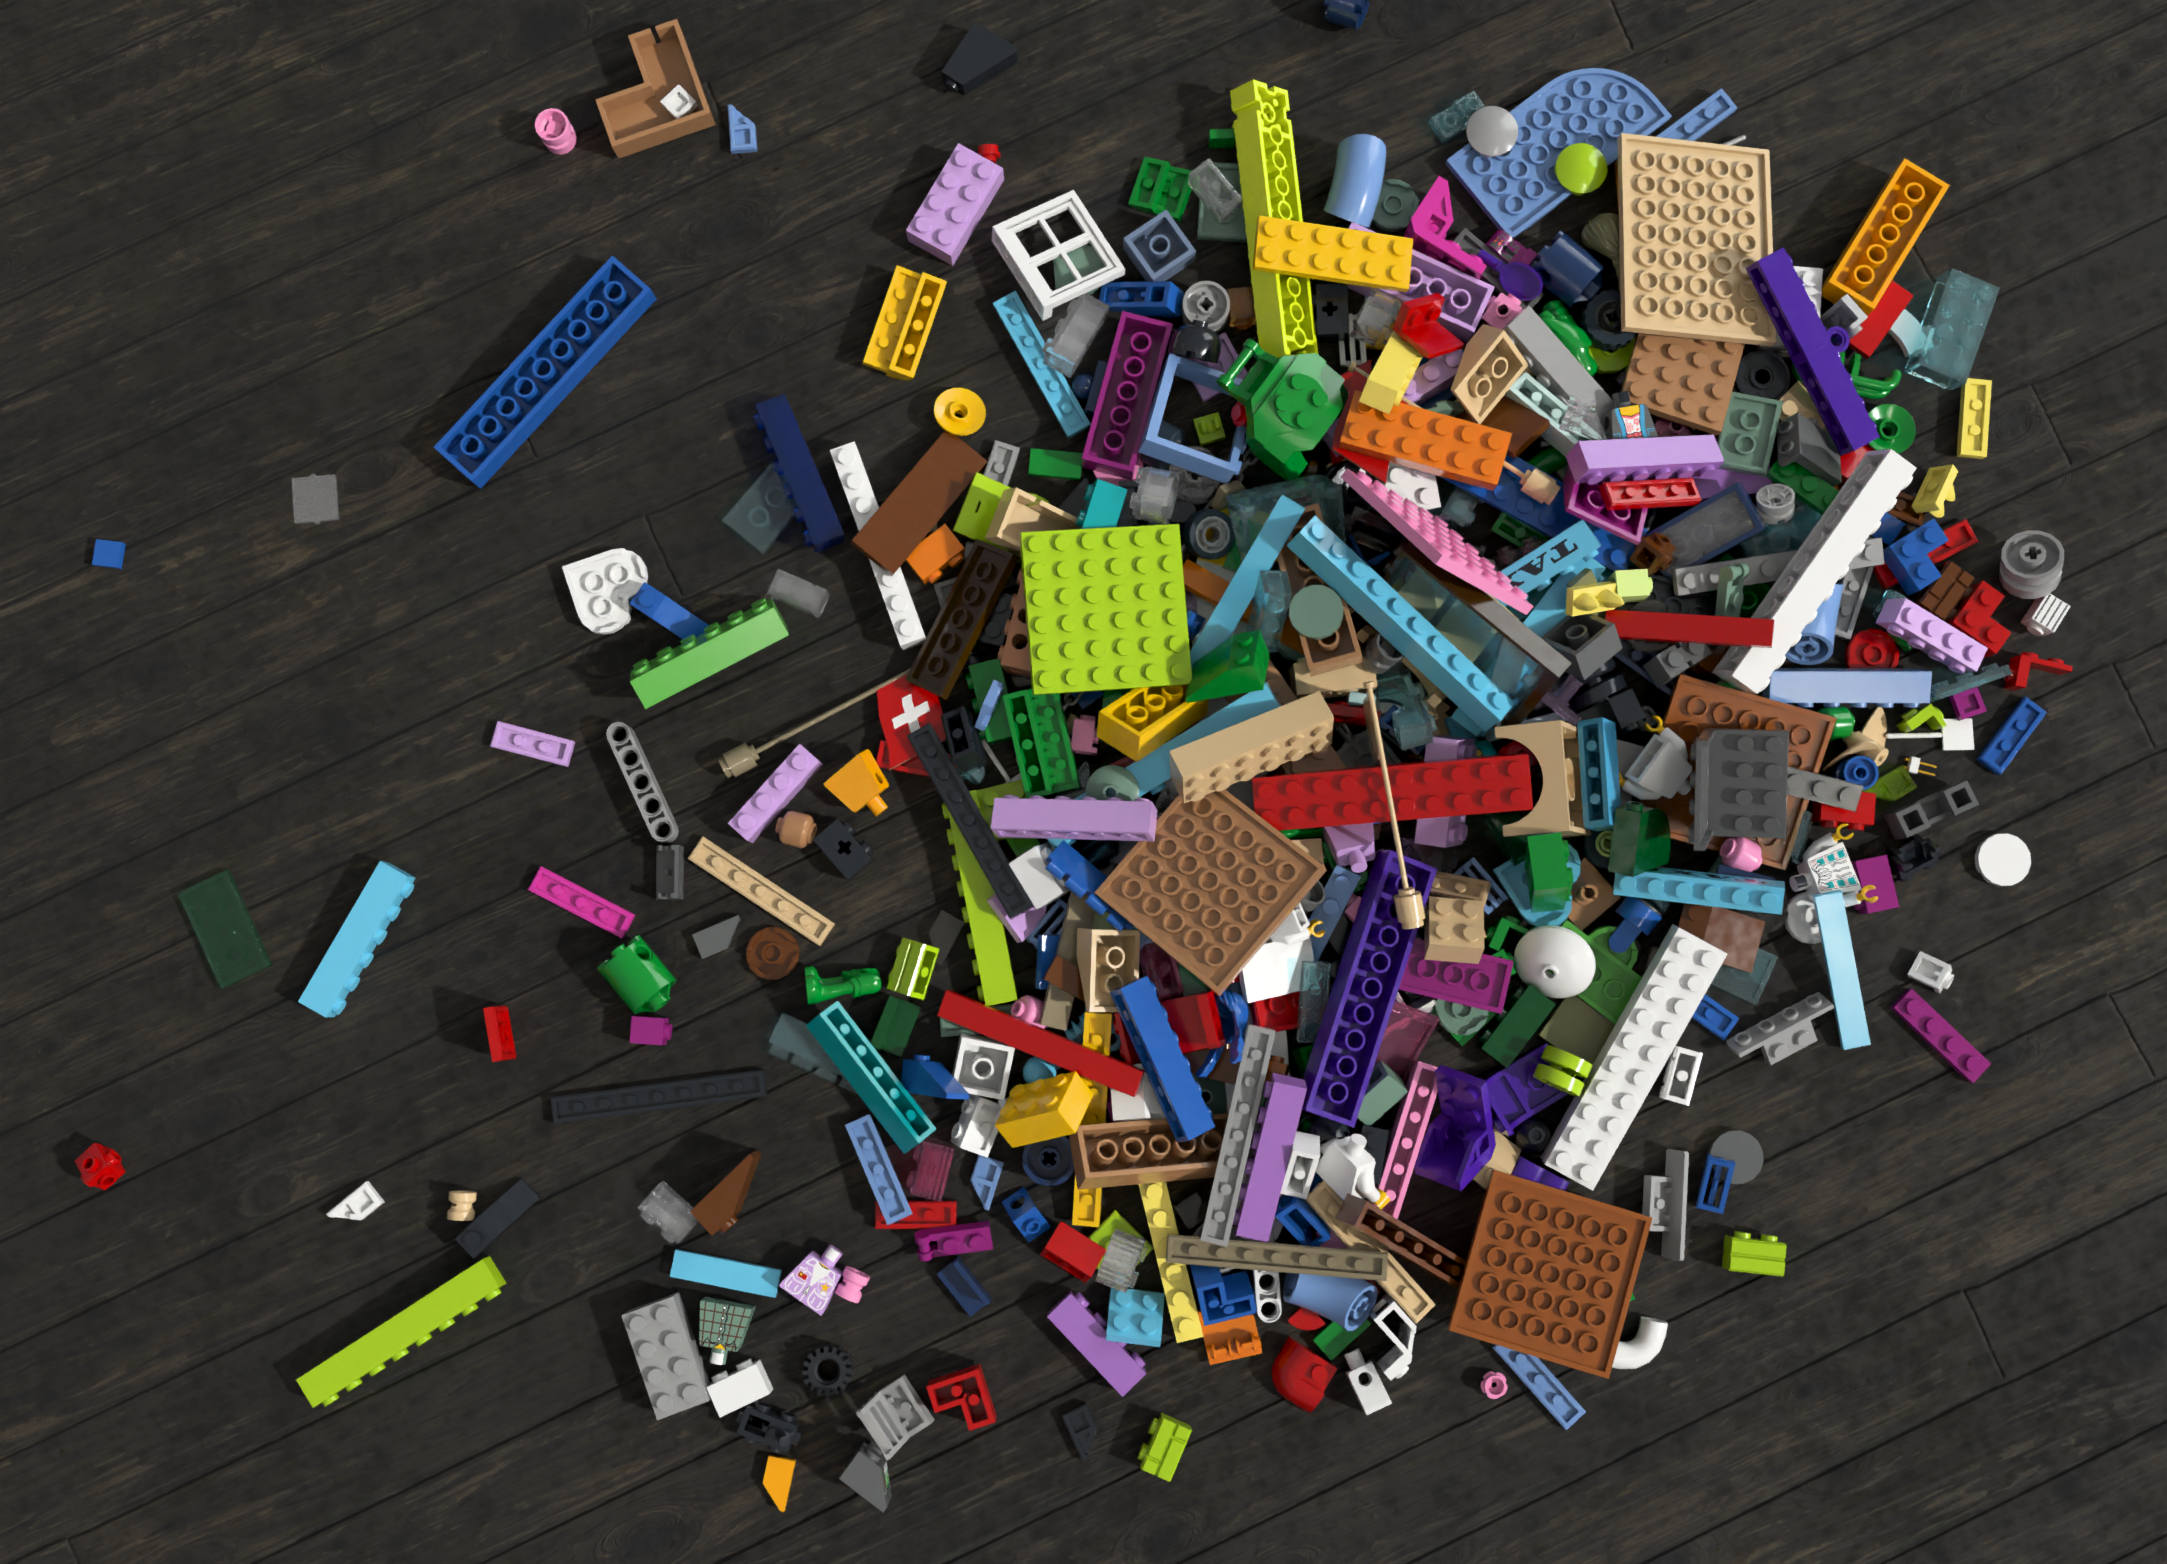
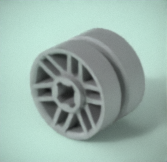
M1200 281L1193 284L1186 291L1183 298L1181 310L1183 324H1192L1193 320L1204 321L1208 323L1209 329L1219 333L1226 325L1230 310L1229 295L1221 285L1212 281Z

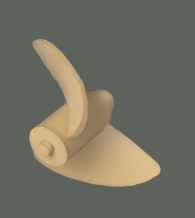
M1876 707L1861 732L1852 731L1850 736L1842 739L1847 745V749L1822 769L1823 771L1854 753L1859 756L1869 757L1875 762L1876 766H1880L1886 760L1889 753L1888 749L1884 747L1887 722L1882 707Z

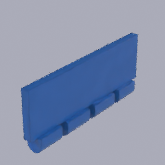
M1063 840L1047 857L1046 861L1049 864L1045 869L1059 881L1064 876L1067 877L1068 880L1064 885L1079 898L1086 893L1089 897L1085 903L1100 916L1107 911L1110 915L1106 918V921L1119 932L1124 927L1129 930L1133 925L1094 893L1107 879V876Z

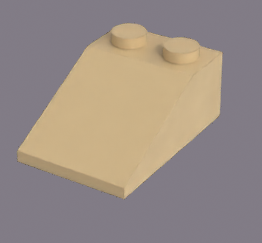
M1483 324L1466 344L1451 391L1474 422L1481 424L1529 364L1503 329Z
M1077 928L1076 956L1087 1012H1118L1110 992L1139 978L1140 931L1122 929L1119 932L1117 929Z

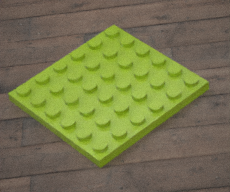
M1179 524L1021 532L1019 534L1032 695L1188 685L1191 682L1192 672Z

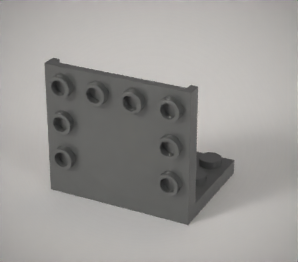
M1704 728L1700 736L1696 737L1694 744L1691 745V760L1696 761V771H1691L1690 788H1695V799H1690L1689 808L1690 815H1695L1692 826L1689 827V842H1694V850L1705 851L1712 836L1786 839L1789 730Z

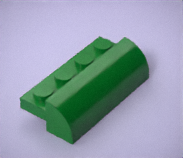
M1032 689L1002 695L1026 799H1029L1030 796H1045L1081 787L1060 694L1032 695Z

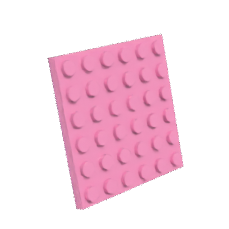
M1346 469L1341 478L1433 563L1526 615L1533 608L1526 600L1528 595L1517 586L1513 587L1510 584L1511 580L1502 572H1496L1494 570L1495 565L1484 557L1480 558L1478 556L1479 551L1469 543L1465 544L1462 541L1464 538L1453 529L1449 531L1447 528L1448 523L1436 515L1434 517L1423 507L1417 510L1419 507L1408 498L1402 501L1404 498L1393 489L1387 492L1388 488L1377 480L1371 483L1373 480L1362 471L1356 474Z

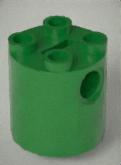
M637 935L627 944L628 947L624 944L617 947L611 953L613 958L604 961L597 967V970L634 1014L639 1012H656L671 999L669 996L670 988L676 983L677 979L643 938Z

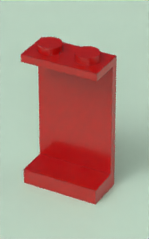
M1214 991L1159 1002L1168 1014L1167 1020L1171 1029L1178 1036L1179 1047L1182 1053L1205 1048L1210 1050L1226 1044ZM1119 1012L1115 1013L1113 1025L1115 1032L1120 1036L1122 1044L1120 1045L1121 1058L1130 1065L1141 1062Z

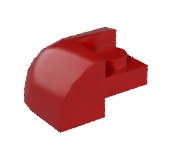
M1289 1336L1275 1358L1272 1366V1381L1276 1390L1285 1399L1310 1413L1325 1395L1324 1391L1338 1368Z

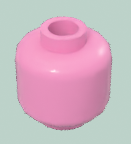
M1746 837L1728 838L1720 848L1721 860L1725 866L1752 872L1758 869L1762 863L1761 847Z
M1025 995L1012 1005V1016L1043 1029L1048 1027L1039 1024L1044 1001Z

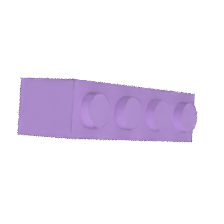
M799 744L728 824L747 841L753 843L823 764Z

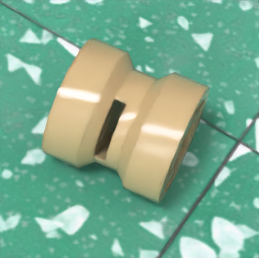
M449 1191L448 1200L452 1205L447 1211V1219L455 1221L475 1220V1210L472 1203L476 1201L477 1192Z

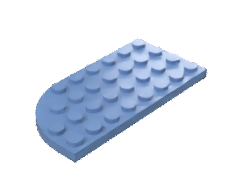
M1604 68L1574 70L1553 79L1509 112L1516 120L1518 137L1514 146L1508 152L1500 156L1483 158L1468 143L1447 159L1445 165L1494 225L1515 239L1573 194L1561 185L1554 173L1556 160L1566 147L1576 143L1590 144L1603 154L1608 168L1618 159L1617 138L1621 133L1649 136L1668 122L1672 116L1648 88L1626 74Z

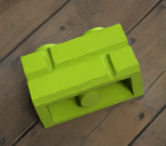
M903 937L901 944L896 950L897 957L893 970H891L888 976L889 983L887 989L924 1000L939 948Z
M1734 1231V1236L1725 1235L1722 1260L1724 1269L1784 1276L1786 1244L1777 1241L1778 1236L1761 1234V1239L1750 1238L1751 1233Z
M1164 1413L1160 1414L1159 1419L1153 1418L1148 1433L1152 1436L1148 1445L1142 1444L1137 1459L1141 1460L1140 1469L1171 1482L1192 1432L1191 1426Z

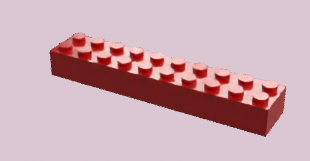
M1528 752L1386 764L1397 821L1533 810ZM1381 765L1260 775L1252 778L1255 813L1278 831L1391 821Z

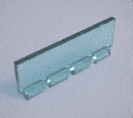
M782 1012L769 1040L770 1043H773L769 1054L787 1061L792 1052L794 1053L791 1061L792 1065L810 1073L814 1064H818L816 1076L835 1084L838 1076L841 1075L843 1078L839 1087L856 1094L855 1089L806 1027L807 1023Z

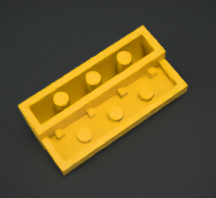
M897 265L862 364L885 372L886 376L895 379L913 380L947 281L924 272L919 274Z

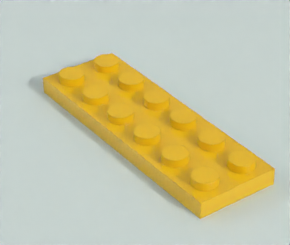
M1259 215L1256 225L1252 270L1407 292L1410 284L1413 238Z

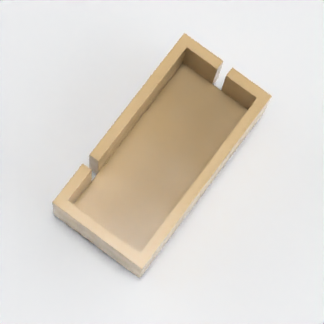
M1015 487L1003 491L985 539L1021 556L1019 537L1021 532L1078 529L1079 526L1075 524L1077 517L1043 500L1035 501L1037 497Z

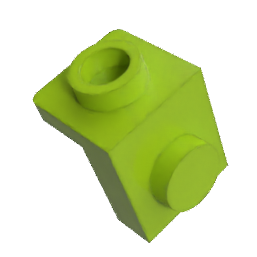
M1928 704L1918 709L1911 708L1901 716L1903 720L1896 726L1901 733L1913 731L1924 722L1933 731L1942 729L1947 724L1943 720L1942 712L1937 707L1932 706V704Z

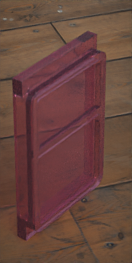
M1394 1002L1375 1064L1381 1060L1399 1075L1404 1083L1440 1018L1417 1008Z

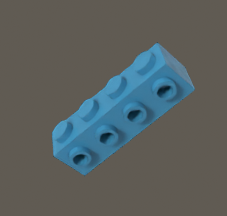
M1603 717L1577 721L1584 828L1594 831L1613 830L1615 810L1621 806L1616 723Z

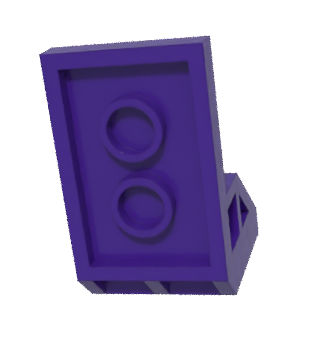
M1440 1065L1435 1070L1441 1114L1428 1127L1414 1165L1415 1174L1462 1191L1491 1160L1496 1146L1487 1081Z

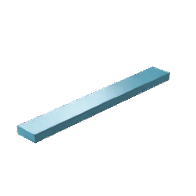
M1284 495L1279 498L1190 651L1191 670L1193 663L1231 637L1303 515L1304 507Z

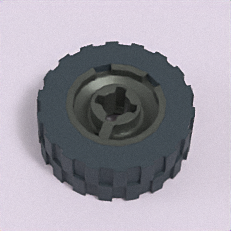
M1610 289V291L1604 290L1599 295L1596 294L1588 302L1581 314L1580 326L1589 335L1592 347L1602 349L1601 351L1611 350L1612 352L1619 348L1622 349L1637 335L1634 332L1621 331L1620 291H1615V289ZM1608 317H1612L1615 319V322H1613L1612 325L1609 324L1610 321Z

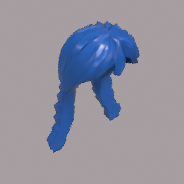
M1225 990L1221 996L1214 992L1226 1044L1232 1040L1230 1045V1063L1236 1064L1241 1062L1243 1058L1241 1054L1243 1053L1244 1034L1248 1023V1006L1242 996L1235 992ZM1225 1045L1210 1049L1205 1062L1197 1070L1196 1077L1208 1076L1214 1069L1216 1062L1219 1061L1220 1055L1224 1052Z

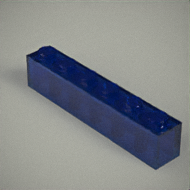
M785 394L755 404L756 414L753 415L754 422L758 430L763 429L766 436L763 438L765 448L768 453L772 452L775 457V461L772 462L777 476L782 475L786 483L782 487L787 499H792L795 507L792 508L795 519L797 523H803L805 531L802 534L808 547L812 545L814 552L817 553L843 543L844 532Z

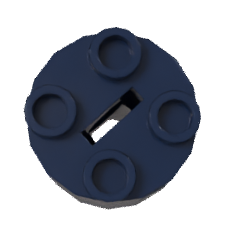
M1560 230L1551 241L1553 245L1544 246L1536 256L1540 261L1535 260L1530 267L1540 275L1543 287L1568 308H1571L1576 303L1589 302L1602 288V272L1605 266Z

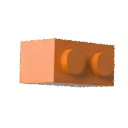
M944 524L920 542L905 561L924 585L929 581L932 584L943 576L942 571L947 567L951 566L953 568L963 561L965 548L947 525Z

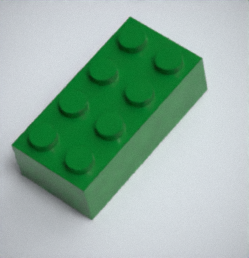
M1561 832L1527 836L1524 863L1531 913L1564 910L1566 901H1569L1573 874L1572 868H1567L1569 857L1568 841H1562Z

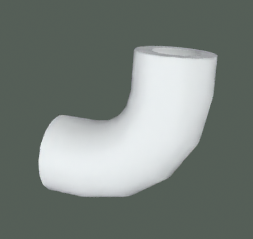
M1641 1316L1636 1336L1628 1342L1619 1341L1612 1368L1636 1369L1650 1363L1662 1348L1668 1322Z

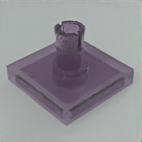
M1569 674L1568 678L1556 692L1548 691L1541 701L1571 725L1575 726L1581 719V716L1569 706L1568 702L1583 683Z

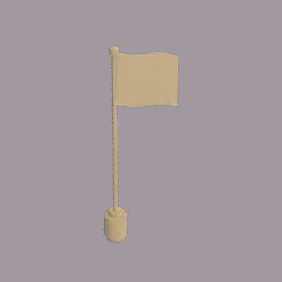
M1368 681L1363 683L1364 689H1367L1366 697L1363 700L1364 716L1373 765H1378L1379 761L1381 763L1403 888L1398 890L1399 894L1394 895L1396 913L1402 929H1414L1424 925L1425 912L1421 892L1415 891L1414 887L1408 886L1372 688L1375 687L1374 681Z

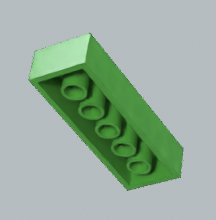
M765 598L759 599L751 604V609L745 612L738 610L727 617L728 621L720 625L718 622L707 626L704 628L705 633L697 637L694 634L689 635L680 641L681 645L673 649L669 646L660 650L657 653L658 657L650 661L643 659L633 665L634 669L630 673V683L645 709L788 636L787 626L772 598L767 601Z

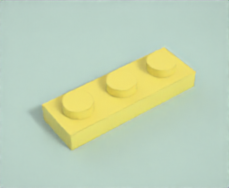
M1973 378L1962 380L1956 457L1975 459L1987 457L1992 380Z

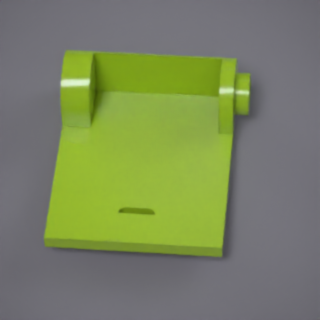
M976 472L953 531L970 539H978L1013 553L1019 557L1017 563L1020 564V555L985 539L1003 491L1011 489V487ZM1029 493V494H1031V495L1037 497L1035 501L1043 500V501H1045V502H1047V503H1050L1048 500H1046L1045 498H1043V497H1041V496H1038V495L1033 494V493Z

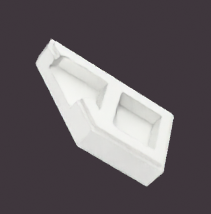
M367 1181L330 1210L327 1216L363 1220L385 1201L370 1182Z

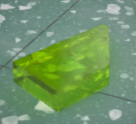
M1900 765L1877 779V782L1872 787L1862 792L1876 793V798L1892 802L1916 789L1917 786L1904 765Z

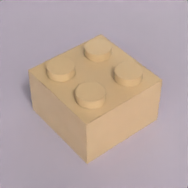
M1429 896L1424 911V960L1479 964L1484 951V901Z

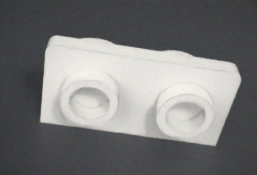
M969 1094V1099H965L962 1104L960 1119L952 1129L951 1142L959 1148L988 1158L998 1133V1129L994 1125L1000 1115L1001 1108L999 1103L979 1095Z

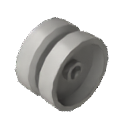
M2034 530L2020 532L2009 538L2002 548L1999 568V580L2003 588L2011 595L2022 599H2037L2047 596L2054 591L2061 581L2064 563V549L2060 541L2051 534Z

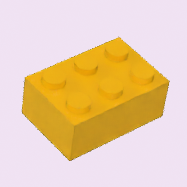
M1076 1071L1059 1074L1047 1079H1039L1024 1085L1019 1084L1011 1089L1004 1107L1000 1110V1115L994 1126L1012 1148L1075 1134L1093 1097V1093Z

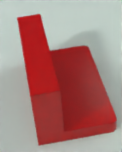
M1060 1222L1040 1255L1086 1283L1093 1275L1106 1249L1064 1222Z

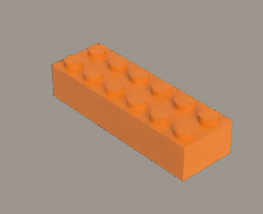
M1355 390L1339 443L1340 448L1494 491L1498 485L1512 433L1400 403L1399 407L1393 405L1390 413L1387 414L1359 402L1362 392Z

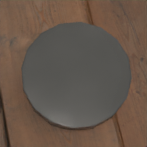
M1740 1130L1722 1132L1717 1138L1713 1139L1708 1150V1154L1713 1155L1715 1158L1721 1157L1724 1160L1729 1161L1730 1159L1735 1161L1731 1184H1745L1753 1180L1761 1171L1764 1162L1763 1150L1759 1142L1751 1134ZM1712 1164L1711 1169L1715 1172L1716 1164ZM1722 1166L1720 1179L1723 1181L1727 1167Z

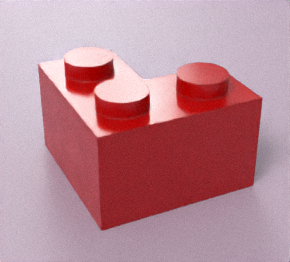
M1983 580L1970 586L1973 588L1971 594L1964 601H1959L1955 607L1958 609L1957 613L1950 621L1945 622L1987 647L1984 659L1997 654L2011 632L1990 617L2005 596Z
M980 1364L928 1381L926 1388L934 1413L961 1405L969 1431L996 1422L997 1415Z

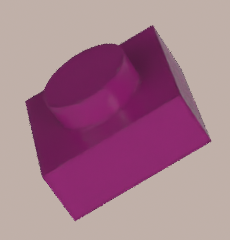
M1978 687L1948 696L1958 721L1987 711Z

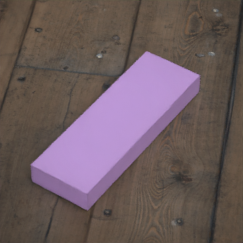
M497 721L490 747L568 767L575 741Z

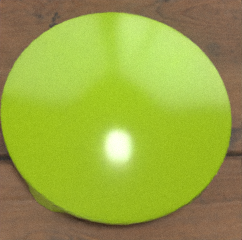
M1576 143L1566 147L1559 154L1554 167V173L1564 188L1576 196H1582L1585 193L1596 190L1604 182L1607 175V162L1603 154L1596 147L1586 143Z

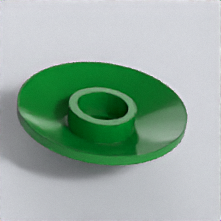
M1883 404L1875 407L1868 413L1875 422L1880 436L1868 443L1875 451L1892 449L1899 454L1908 449L1913 443L1916 434L1915 423L1912 416L1904 408L1894 404ZM1882 429L1888 430L1889 436H1886Z

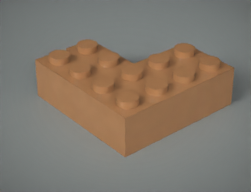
M677 19L655 26L661 40L658 44L650 28L628 35L644 83L596 99L611 146L618 158L716 125ZM679 84L697 102L698 107L689 115L675 119L661 105L660 101Z

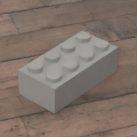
M679 1292L631 1309L621 1315L657 1420L703 1404L711 1399L706 1388L710 1384V1380Z

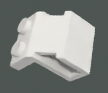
M1142 1063L1133 1065L1144 1070ZM1146 1072L1143 1075L1135 1097L1111 1088L1114 1122L1166 1118Z
M1386 1294L1375 1304L1370 1316L1396 1344L1377 1362L1383 1373L1392 1380L1395 1377L1397 1379L1401 1378L1409 1369L1408 1365L1412 1361V1347L1417 1326ZM1385 1303L1389 1304L1378 1315L1375 1314ZM1392 1310H1395L1404 1321L1402 1342L1382 1321Z

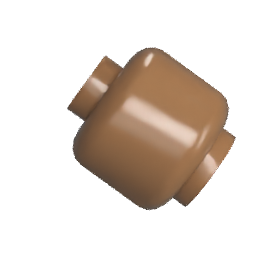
M789 811L783 818L780 817L778 819L775 831L779 833V839L783 844L804 848L808 844L813 843L817 832V824L814 823L810 815Z

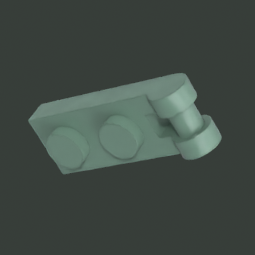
M1740 562L1734 565H1726L1720 569L1715 616L1740 617L1741 604L1743 602L1744 578L1749 574V567L1746 563Z

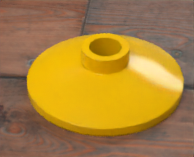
M951 388L941 393L934 405V416L937 423L945 431L958 436H966L975 433L982 427L986 417V409L981 398L974 392L964 388ZM955 414H960L963 418H958Z

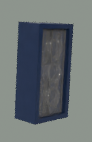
M1737 482L1652 530L1645 536L1647 537L1655 532L1663 534L1671 540V544L1677 547L1672 554L1674 560L1670 566L1664 571L1660 569L1664 577L1673 579L1672 569L1704 564L1767 529V526L1743 484Z

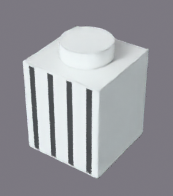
M2048 594L2034 600L2020 623L2028 627L2027 630L2033 635L2044 637L2056 631L2071 606L2054 595Z

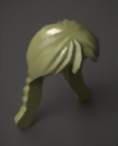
M1601 213L1592 220H1589L1588 224L1584 226L1581 238L1585 246L1612 259L1620 291L1619 215Z

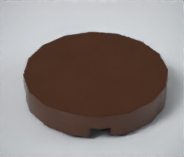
M767 927L757 931L750 938L746 947L748 965L757 976L767 980H779L788 976L796 968L799 961V946L795 937L779 927Z

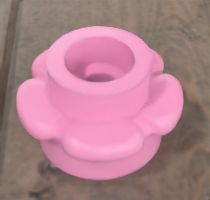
M1490 1371L1483 1376L1484 1380L1481 1381V1390L1489 1398L1497 1399L1506 1393L1508 1386L1506 1378L1502 1373ZM1493 1382L1496 1383V1387H1492Z

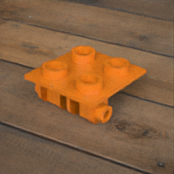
M1198 1311L1210 1365L1262 1353L1254 1314L1204 1326L1201 1312Z

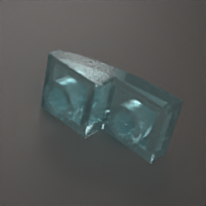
M1472 91L1454 101L1451 107L1431 117L1428 124L1439 140L1444 143L1465 130L1473 113L1485 107L1476 92Z

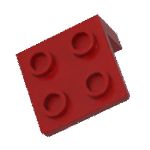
M1439 293L1403 302L1392 330L1400 335L1403 341L1411 344L1419 351L1420 355L1429 359L1460 350L1464 346L1461 340L1436 321L1441 314V307L1445 300Z

